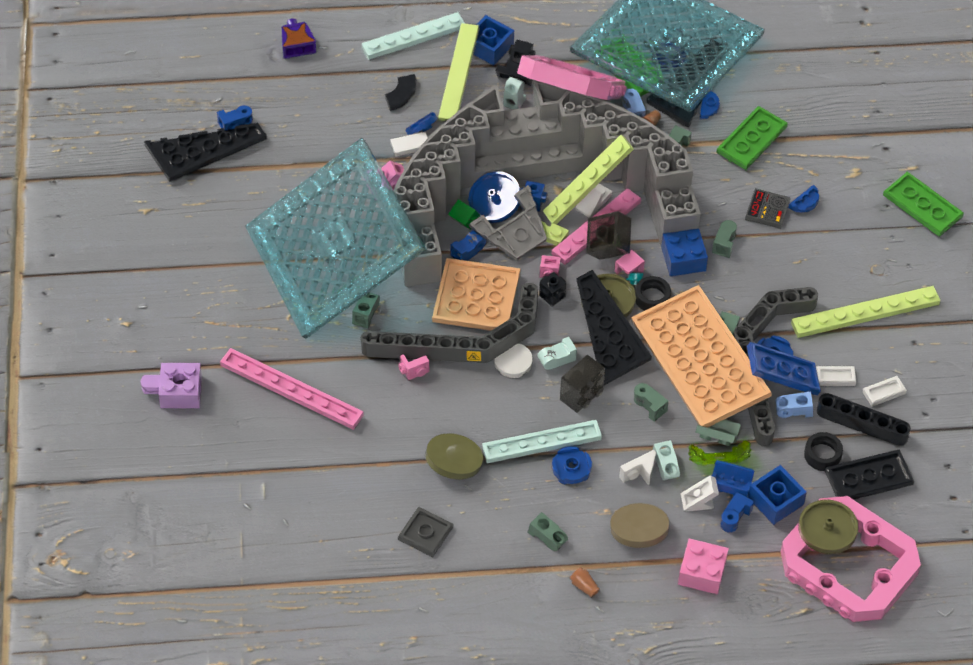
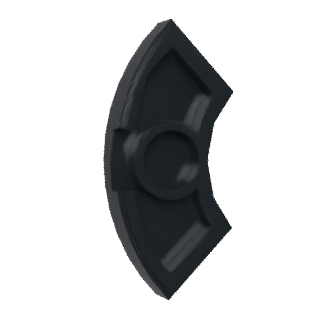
M415 74L398 77L397 87L392 92L385 94L390 111L399 109L407 104L408 100L415 93Z

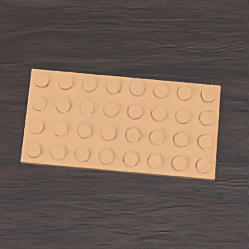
M699 285L631 317L636 329L701 427L708 428L772 396L764 380L752 375L749 358Z

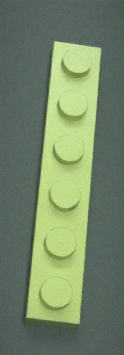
M620 135L543 210L551 223L557 225L634 150L623 135Z

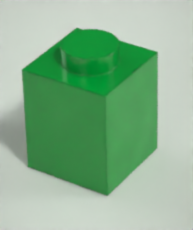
M459 199L448 213L453 220L471 230L469 224L480 217V214L475 209Z

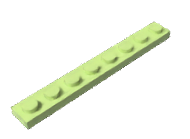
M934 286L793 318L791 325L797 338L936 306L940 304V298Z

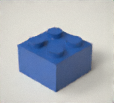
M485 15L476 24L479 25V32L473 55L494 66L509 50L511 44H514V30Z
M699 228L664 233L662 235L661 249L670 277L706 271L708 256Z
M779 465L750 484L748 498L753 500L754 505L775 525L804 505L807 492Z

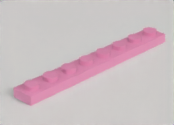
M232 348L229 349L220 361L222 367L352 430L355 429L364 416L363 411Z

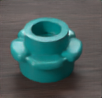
M632 272L628 274L626 280H630L631 284L637 285L643 279V273Z

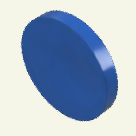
M500 171L487 173L477 179L472 185L468 196L469 206L475 209L480 216L484 215L489 223L502 222L510 218L519 208L520 204L514 195L521 188L515 178L508 173Z

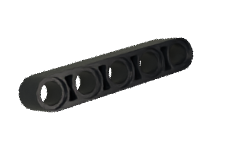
M824 393L819 397L817 414L821 418L897 446H903L908 442L911 427L906 421L829 393Z

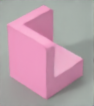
M630 250L615 261L614 272L616 274L622 271L626 274L632 272L643 273L645 261L633 250Z

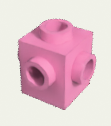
M389 160L376 174L379 186L384 190L393 192L398 179L404 171L403 166Z

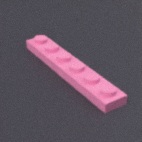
M627 188L553 248L551 255L561 257L560 262L566 265L641 203V198Z

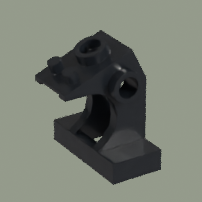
M518 39L515 44H511L507 65L497 64L495 70L497 77L504 79L512 77L524 82L525 85L531 86L533 79L518 74L520 63L514 62V60L522 56L535 55L536 51L533 50L534 44Z

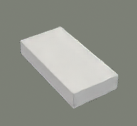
M426 132L390 139L395 157L415 153L428 137Z
M816 366L820 386H856L855 366Z
M898 376L863 388V394L871 407L905 395L907 391Z

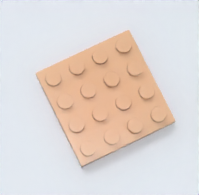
M446 258L432 322L492 331L511 318L520 277V268Z

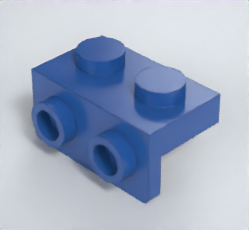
M716 460L712 476L716 478L718 492L733 495L738 492L747 497L750 484H752L754 470Z

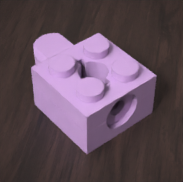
M161 363L160 375H144L141 378L143 393L158 394L160 408H200L202 382L200 363Z

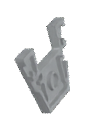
M529 185L514 195L524 211L499 228L494 229L484 215L469 224L471 229L514 260H518L547 240Z

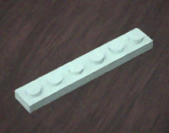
M459 12L364 42L362 43V49L368 60L459 31L461 23H464Z
M597 420L482 443V449L488 464L599 441L602 439Z

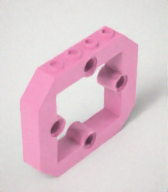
M539 55L522 56L517 72L536 81L604 100L621 99V96L625 95L627 86H625L626 81Z
M848 496L820 498L819 500H835L849 507L857 518L861 541L867 546L879 545L899 558V560L891 570L881 568L875 572L872 581L873 591L866 600H863L839 584L834 575L823 573L802 559V556L808 549L811 551L815 550L807 546L799 534L798 523L782 542L780 552L785 576L793 584H797L805 589L809 595H814L824 605L836 610L843 618H848L852 622L881 620L918 576L921 563L916 542Z

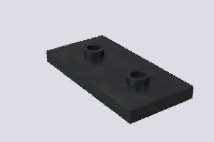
M900 449L825 467V473L836 497L848 496L855 500L914 484Z

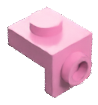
M542 255L539 278L549 276L553 272L559 276L561 257Z
M403 354L400 356L398 367L401 374H405L407 379L411 380L416 377H422L429 372V360L425 355L408 362Z

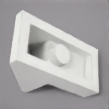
M598 184L577 204L575 210L591 218L612 196V191Z
M655 450L620 466L619 477L622 482L634 480L641 475L649 485L655 464Z
M710 475L680 493L684 511L714 508L712 499L719 495L715 477Z

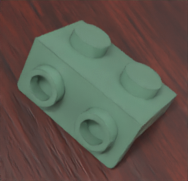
M724 419L708 428L697 425L695 433H699L700 438L711 440V437L719 439L718 443L730 446V443L737 442L741 424Z

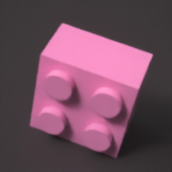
M689 539L679 573L678 585L718 595L729 548Z

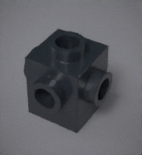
M553 272L541 279L539 296L552 307L566 297L567 283L561 276Z

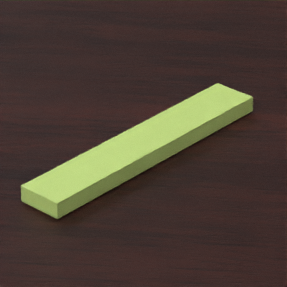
M461 23L438 116L439 121H447L460 110L479 32V25Z

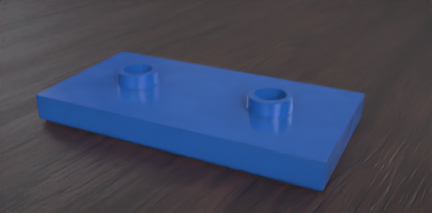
M753 342L747 345L753 376L803 392H811V394L816 396L821 392L814 362Z

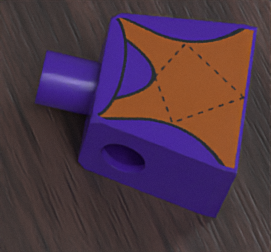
M291 18L287 21V25L282 26L283 59L316 53V40L306 22L298 23L296 19Z

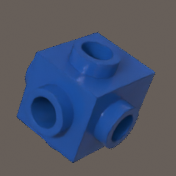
M527 181L525 187L529 185L533 201L536 204V210L540 212L542 204L547 199V192H544L545 184Z

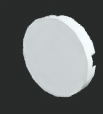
M516 344L494 359L495 368L500 371V374L509 378H519L526 372L528 373L533 362L530 350L522 344Z

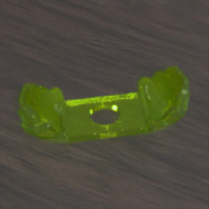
M747 440L738 444L737 447H732V452L704 453L703 449L690 444L688 455L691 462L701 466L715 464L716 460L738 464L751 456L750 452L752 449L750 448L751 443Z

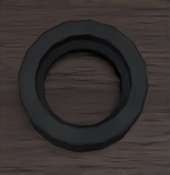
M657 276L645 277L636 285L635 302L644 311L670 299V285L666 280ZM650 288L658 289L664 294V297L655 301L644 298L642 292Z
M828 432L815 433L806 442L804 458L812 468L825 471V467L840 463L843 445L840 439ZM819 444L827 445L835 451V455L829 459H822L812 452V448Z

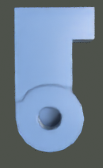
M627 89L623 96V107L642 118L645 116L646 110L638 91Z
M811 392L782 395L775 400L777 415L781 418H787L792 415H805V418L813 417Z

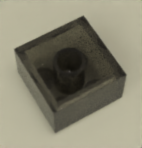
M619 211L588 218L586 253L599 260L629 254L632 218Z
M586 355L561 377L560 400L576 413L582 408L588 407L594 397H599L604 390L605 367L589 355Z

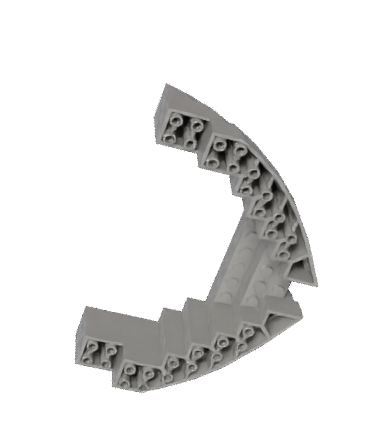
M533 80L534 107L504 111L498 86L495 85L464 106L435 130L414 153L397 181L392 193V205L404 285L409 287L441 282L442 253L434 222L446 220V205H453L458 199L460 200V189L472 187L481 176L495 171L505 172L513 176L515 180L585 170L620 135L627 139L634 150L603 181L622 179L625 190L627 188L632 192L644 190L660 246L664 233L698 229L701 213L692 188L693 169L687 150L649 121L620 106Z

